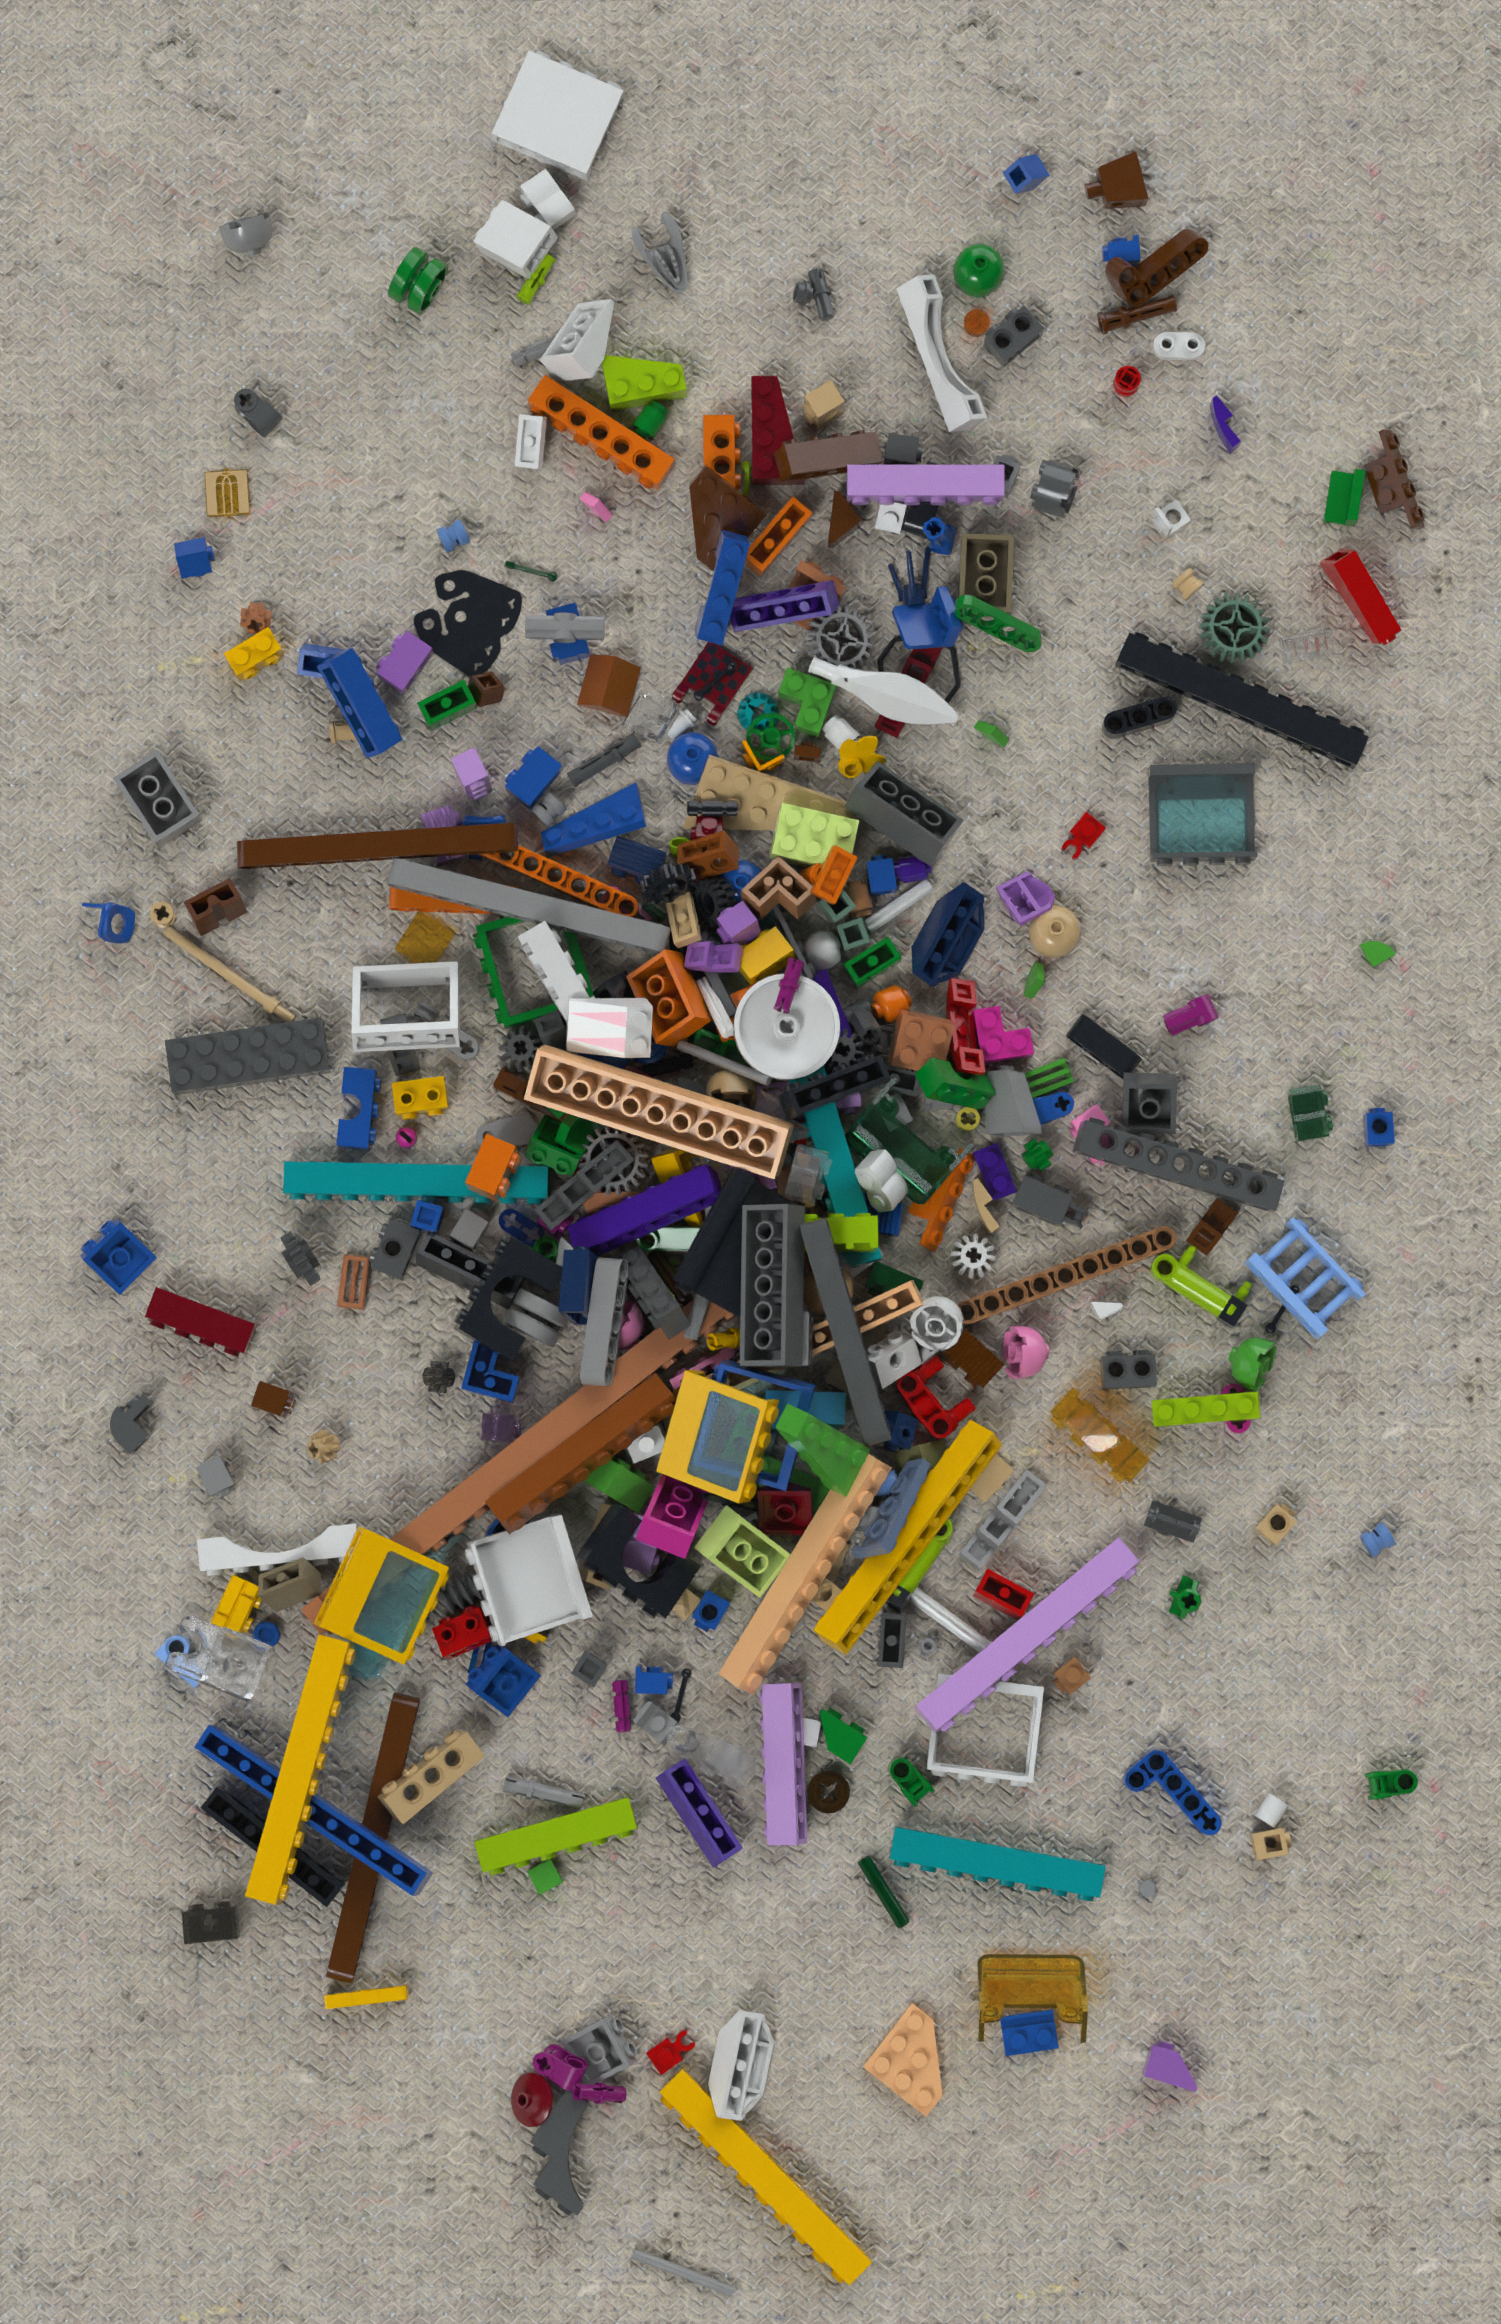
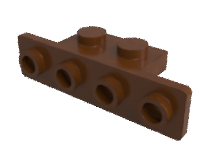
M1383 429L1379 431V435L1386 456L1364 465L1379 513L1385 514L1404 506L1410 527L1412 529L1424 528V513L1421 507L1417 505L1415 499L1416 489L1413 483L1409 481L1407 475L1408 465L1400 455L1398 449L1400 447L1399 439L1392 430Z

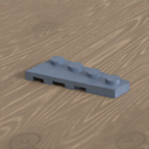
M924 1458L907 1461L890 1489L893 1493L892 1496L881 1503L877 1510L880 1514L873 1526H867L863 1532V1535L866 1536L860 1547L855 1545L851 1554L860 1559L888 1554L895 1548L899 1532L905 1526L910 1508L917 1500L916 1495L920 1486L927 1478V1471L930 1467L929 1462Z

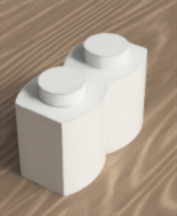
M546 169L520 186L522 194L519 196L527 208L532 206L537 213L534 217L550 225L553 230L576 215L574 207Z
M885 1149L871 1151L855 1169L859 1184L867 1191L869 1202L877 1212L892 1211L908 1193V1187L904 1178L897 1172L894 1159Z

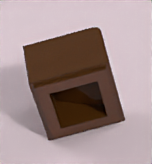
M492 671L469 677L468 688L479 707L502 701L505 687Z

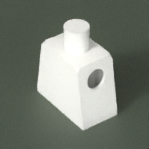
M662 1422L655 1424L649 1432L642 1434L628 1448L622 1450L628 1464L637 1463L662 1452L666 1438Z

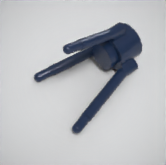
M929 547L925 548L921 588L919 583H915L910 550L906 551L909 584L904 585V590L893 564L888 565L898 592L899 602H903L904 605L924 604V599H927Z

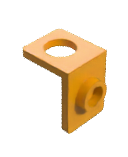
M742 741V748L745 752L742 757L748 768L753 767L756 771L766 773L785 762V756L782 754L760 766L747 741Z

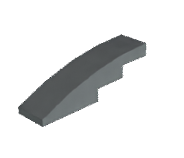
M616 1140L579 1170L574 1177L556 1190L534 1212L547 1228L552 1231L620 1174L634 1159L620 1142Z

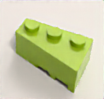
M605 355L601 363L611 412L644 406L646 404L649 405L651 401L660 403L687 397L682 364Z
M857 1213L855 1217H844V1214H828L827 1221L837 1252H877L878 1216H871V1213ZM805 1214V1223L822 1219L818 1218V1214ZM804 1244V1253H807L806 1247H805V1244Z

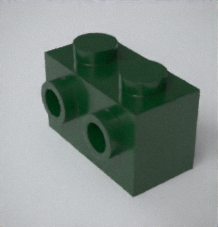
M875 1261L864 1287L869 1289V1294L876 1297L911 1280H914L920 1292L924 1281Z

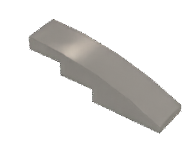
M1026 1469L958 1555L979 1571L1047 1485Z

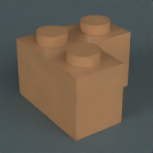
M779 856L741 890L742 901L760 920L779 903L797 919L816 903V896L810 893L812 885Z

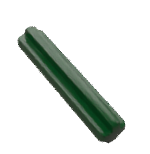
M865 1856L858 1861L859 1867L897 1928L907 1925L909 1923L907 1915L871 1857Z

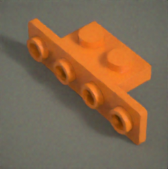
M959 1148L950 1171L927 1165L909 1208V1214L929 1221L920 1241V1245L929 1251L935 1252L941 1244L943 1232L948 1221L952 1218L955 1203L962 1194L967 1174L972 1170L974 1155L965 1149Z

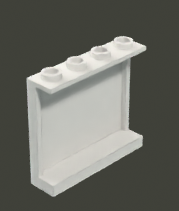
M529 50L492 131V140L587 181L591 174V165L620 101L623 102L624 90L612 81L605 83L598 80V77L591 72L583 71L581 73L574 70V67L565 61H560L559 63L553 61L544 52L536 51L534 53Z
M556 1513L525 1523L521 1529L515 1530L510 1535L504 1530L467 1542L468 1549L465 1550L468 1564L474 1565L476 1575H473V1581L477 1591H482L484 1600L480 1601L485 1617H490L492 1626L488 1627L492 1641H497L498 1645L505 1646L507 1642L577 1619L583 1620L593 1616L562 1514Z

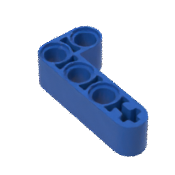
M1159 1750L1148 1751L1124 1773L1123 1783L1131 1791H1142L1153 1781H1156L1201 1833L1214 1835L1221 1829L1222 1822L1219 1815L1164 1752ZM1158 1754L1162 1757L1163 1763L1159 1769L1154 1770L1149 1765V1759L1152 1755ZM1133 1772H1139L1143 1777V1781L1138 1787H1133L1129 1783V1776ZM1171 1775H1177L1180 1779V1786L1175 1790H1170L1166 1783L1167 1778ZM1189 1795H1194L1198 1800V1804L1193 1810H1188L1184 1806V1800ZM1204 1806L1206 1810L1202 1811V1813L1207 1818H1214L1212 1822L1214 1827L1212 1829L1202 1827L1205 1822L1200 1816H1197L1196 1819L1193 1818V1815L1200 1813Z

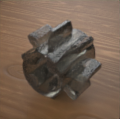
M431 1361V1367L424 1369L422 1379L424 1384L429 1386V1392L447 1393V1387L453 1386L455 1373L452 1368H449V1362Z

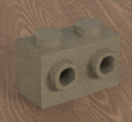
M304 1557L259 1575L258 1597L275 1612L321 1594V1573Z

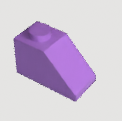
M1161 2040L1158 2041V2045L1151 2043L1142 2074L1145 2077L1196 2092L1197 2085L1179 2052L1173 2050L1174 2045Z

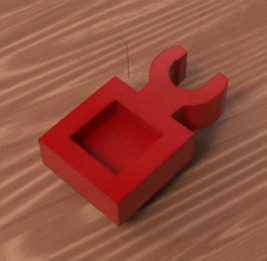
M1085 812L1069 832L1074 838L1065 841L1061 850L1064 852L1068 846H1073L1076 849V853L1072 856V859L1076 860L1081 854V847L1084 845L1090 849L1106 830V827L1088 812Z
M686 2030L678 2033L675 2042L672 2043L667 2037L646 2052L661 2075L683 2060L680 2055L681 2051H690L695 2047L696 2043L694 2041L689 2045L682 2044L681 2038L688 2033Z

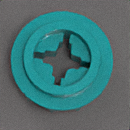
M762 692L749 693L741 700L737 715L741 726L745 730L748 729L754 715L749 706L758 709L765 704L763 714L771 712L779 714L778 705L770 695ZM770 718L759 721L754 728L763 729L767 727ZM774 718V726L778 721L777 718Z

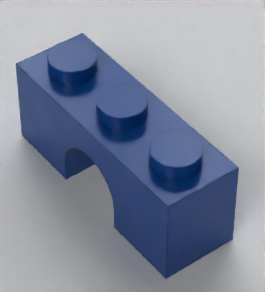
M344 1067L341 1093L343 1096H352L359 1099L361 1111L353 1119H339L336 1144L338 1148L370 1150V1144H375L376 1129L372 1128L373 1118H378L379 1103L375 1102V1092H380L381 1077L377 1076L375 1069Z

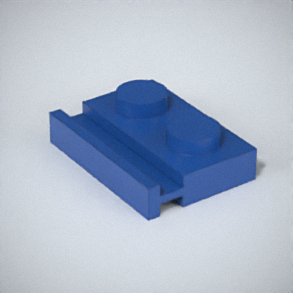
M1053 2009L1000 2016L1005 2056L1059 2048Z

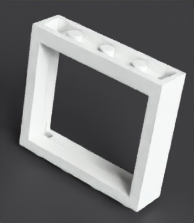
M458 961L353 967L352 1042L354 1052L460 1047V979ZM450 984V1021L361 1026L362 989ZM446 1034H453V1037H446ZM359 1039H366V1041L359 1042Z
M937 1673L936 1688L952 1675ZM1002 1681L994 1685L997 1688L995 1692L1033 1696L1024 1773L935 1762L939 1732L935 1734L932 1729L930 1730L926 1769L931 1770V1775L947 1777V1772L958 1773L957 1778L964 1780H973L974 1776L984 1777V1782L1000 1784V1779L1011 1780L1010 1785L1026 1787L1027 1782L1033 1783L1044 1687Z

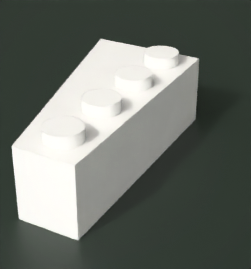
M546 921L518 936L522 949L567 1023L568 999H595L594 996L590 998L585 991L588 987L581 973L576 975L572 968L575 965L568 951H562L559 945L562 942L554 928L550 930Z

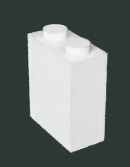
M501 200L498 206L494 207L491 211L490 218L486 224L478 230L473 242L482 254L530 279L532 273L538 268L558 237L550 225Z

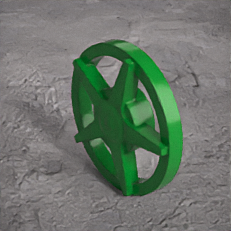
M773 712L764 713L757 716L750 723L746 733V740L756 757L765 761H771L782 754L784 756L789 754L795 743V731L792 723L785 716ZM770 718L767 727L763 729L754 728L759 721ZM774 718L785 722L789 729L779 730L774 726ZM751 732L760 735L761 744L757 750L751 744ZM791 733L790 743L783 751L779 745L781 738ZM765 747H775L780 754L767 756L760 752Z

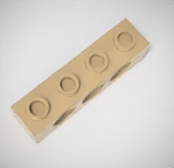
M455 1729L449 1732L443 1738L444 1742L441 1745L427 1750L423 1754L424 1759L418 1764L413 1763L403 1770L401 1778L396 1782L393 1780L387 1783L381 1789L382 1793L378 1796V1799L396 1822L400 1824L406 1823L485 1757L467 1731L461 1729L457 1731ZM454 1751V1761L451 1764H447L445 1760L447 1753ZM429 1768H433L435 1772L433 1779L426 1781V1771ZM413 1785V1795L410 1798H406L404 1795L405 1788Z

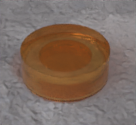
M975 309L966 314L964 329L970 336H983L989 329L990 319L984 311Z

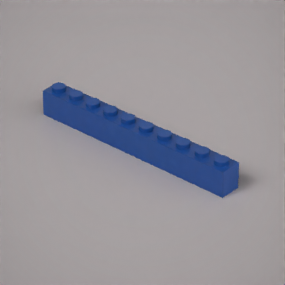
M208 1725L194 1748L272 1800L280 1768L217 1725ZM319 1794L312 1795L309 1806H312V1812L308 1822H305L306 1824L410 1895H420L432 1876V1871Z

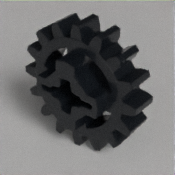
M672 863L658 866L657 871L650 870V875L642 876L643 881L639 882L643 899L646 898L647 902L654 900L655 904H658L660 901H664L665 904L674 902V899L685 895L686 892L694 891L693 887L697 886L694 869H690L689 865L682 866V863H678L676 866H672Z

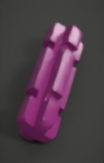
M616 1680L612 1683L613 1692H616V1696H613L615 1717H618V1721H615L616 1731L620 1733L629 1732L632 1726L631 1720H628V1716H631L629 1695H626L628 1682L627 1680Z

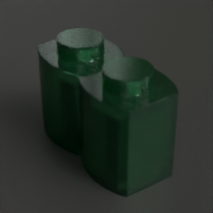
M1320 1084L1288 1090L1287 1096L1296 1143L1329 1137V1131H1333L1331 1116H1326L1324 1105H1328L1326 1090H1322Z

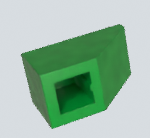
M831 1707L827 1711L821 1709L819 1714L827 1750L851 1765L868 1738L863 1735L865 1729L853 1721L850 1725H847L841 1721L843 1715Z

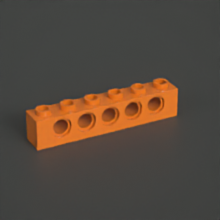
M544 375L528 399V406L531 408L530 412L532 414L547 417V419L552 421L551 425L561 433L569 432L574 436L573 440L583 447L589 445L596 450L594 453L604 461L612 460L617 464L616 468L626 475L632 473L639 478L638 482L647 489L653 487L659 490L675 466L674 458L546 375ZM554 402H561L564 408L561 411L555 412L550 409V406ZM575 416H582L586 419L585 423L580 426L574 425L571 421ZM597 430H604L607 436L602 440H597L593 437V434ZM619 444H625L629 447V450L624 454H619L614 449ZM640 458H647L651 463L646 468H640L636 462Z

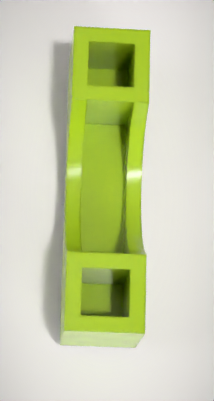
M1258 1391L1152 1400L1153 1424L1156 1428L1262 1419L1260 1393Z

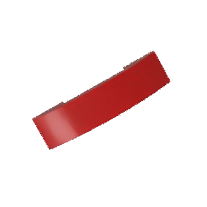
M950 978L946 999V1019H950L954 1024L949 1046L953 1061L959 1072L984 1075L983 1050L977 1049L972 1010L977 1005L975 982Z

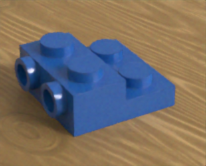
M116 1219L114 1222L108 1220L102 1225L99 1230L102 1234L95 1241L91 1238L81 1247L83 1253L80 1257L108 1285L121 1295L157 1257L121 1221Z
M497 1644L486 1651L485 1660L479 1668H474L470 1671L465 1685L505 1716L509 1717L541 1675L507 1648Z

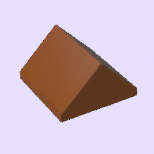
M590 654L577 705L628 718L641 667L616 656Z

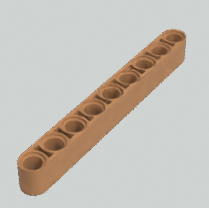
M1159 1227L962 1301L958 1304V1307L968 1306L972 1308L974 1313L972 1319L963 1321V1325H972L1163 1253L1173 1247L1176 1242V1234L1170 1227ZM1160 1232L1167 1233L1170 1237L1169 1245L1161 1246L1158 1244L1157 1234ZM1139 1241L1145 1245L1146 1250L1143 1255H1136L1132 1251V1244ZM1117 1251L1121 1255L1120 1263L1116 1265L1111 1264L1107 1259L1108 1252ZM1086 1260L1095 1262L1097 1267L1095 1273H1086L1082 1267L1083 1262ZM1061 1269L1071 1272L1072 1280L1069 1283H1062L1058 1279V1272ZM1038 1278L1044 1279L1047 1283V1290L1041 1293L1037 1292L1033 1287L1034 1280ZM1011 1288H1019L1023 1293L1022 1300L1018 1302L1012 1301L1008 1295ZM987 1297H994L998 1301V1308L995 1311H989L984 1307V1300Z

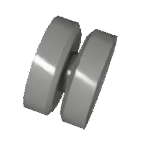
M519 1288L513 1301L517 1306L526 1310V1312L521 1313L515 1309H508L502 1322L554 1348L559 1334L554 1329L548 1327L547 1324L549 1322L557 1327H565L568 1319L558 1311L559 1308L555 1303L538 1294L534 1295Z

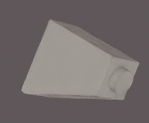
M998 1066V1071H987V1076L996 1095L986 1105L985 1134L1002 1137L1042 1134V1128L1025 1073L1014 1071L1013 1066Z

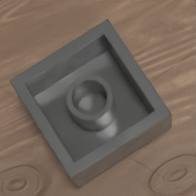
M1124 1073L1122 1126L1129 1128V1133L1176 1134L1177 1074Z

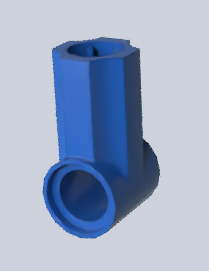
M932 517L928 522H924L922 531L930 541L929 550L942 555H950L952 553L957 528L945 524L941 518Z

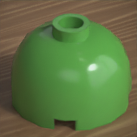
M1252 1337L1244 1340L1239 1347L1234 1346L1228 1361L1232 1362L1231 1372L1234 1379L1255 1392L1260 1390L1266 1379L1261 1377L1264 1376L1267 1370L1270 1372L1277 1350V1347L1274 1346L1276 1343L1264 1338Z

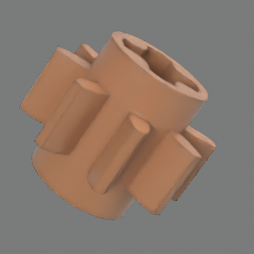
M250 602L247 609H241L240 626H245L248 634H257L264 628H271L272 611H266L264 603Z

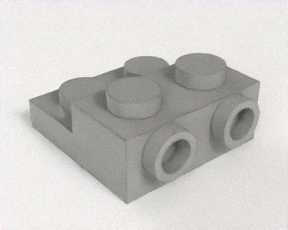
M612 2013L561 2040L565 2050L586 2061L587 2069L582 2079L584 2084L594 2085L637 2061L635 2058L637 2050L631 2041H626L622 2033L624 2032L623 2023L618 2017L614 2018Z

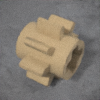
M325 1429L310 1435L311 1440L307 1444V1451L312 1459H319L320 1464L337 1458L336 1453L340 1450V1442L335 1434L328 1435V1430Z

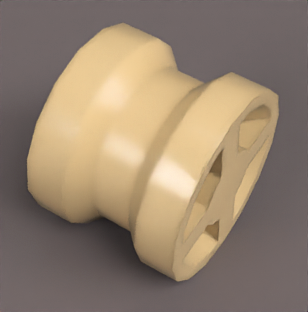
M1189 568L1172 583L1174 589H1179L1182 593L1181 597L1186 601L1205 583L1201 579H1197L1194 576L1193 569Z

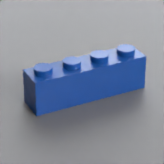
M353 647L338 652L317 666L366 758L379 755L403 740L397 725L392 721L384 701L379 697L372 679L367 675L361 659Z

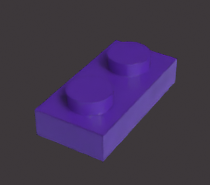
M998 1143L973 1152L987 1191L993 1199L992 1202L1017 1192Z

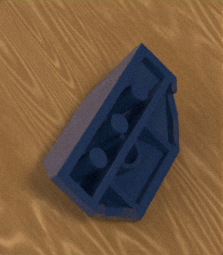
M963 882L935 903L911 947L912 974L933 987L960 975L984 931V895Z

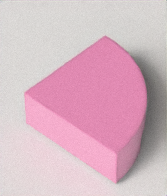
M584 492L579 498L594 514L606 523L612 517V513L601 500L590 493Z

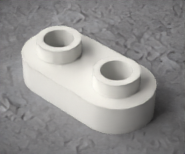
M1163 332L1157 335L1153 343L1154 354L1162 360H1196L1202 356L1205 349L1203 337L1193 332ZM1193 341L1197 344V347L1191 349L1188 347V343ZM1162 342H1170L1171 347L1164 348Z

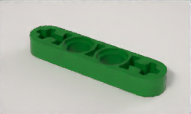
M962 595L955 600V615L960 620L1022 651L1034 652L1041 647V632L1037 628L974 596ZM985 616H991L994 619L990 621H985L981 618ZM1004 627H1013V628H1015V630H1013V631H1004L1003 628H1004Z

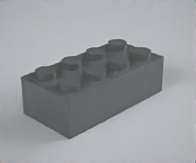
M879 761L875 763L859 782L844 806L853 815L867 822L875 830L883 833L897 845L903 847L929 866L933 864L949 844L963 822L962 818Z

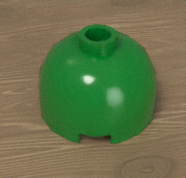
M972 244L964 248L957 256L953 267L955 283L958 284L959 288L966 295L975 298L989 296L990 293L1001 286L1005 274L1004 262L999 252L985 244Z

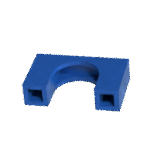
M721 529L715 551L716 563L705 605L700 607L694 629L697 639L723 645L750 545L745 535Z

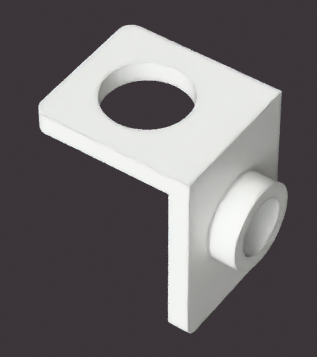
M1174 500L1161 510L1159 507H1156L1152 514V522L1159 532H1163L1166 537L1190 522L1189 516L1177 500ZM1176 510L1179 512L1181 519L1177 524L1169 523L1165 517L1168 511Z

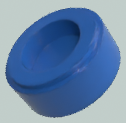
M272 1622L258 1624L253 1632L254 1641L262 1648L274 1647L280 1640L278 1626Z

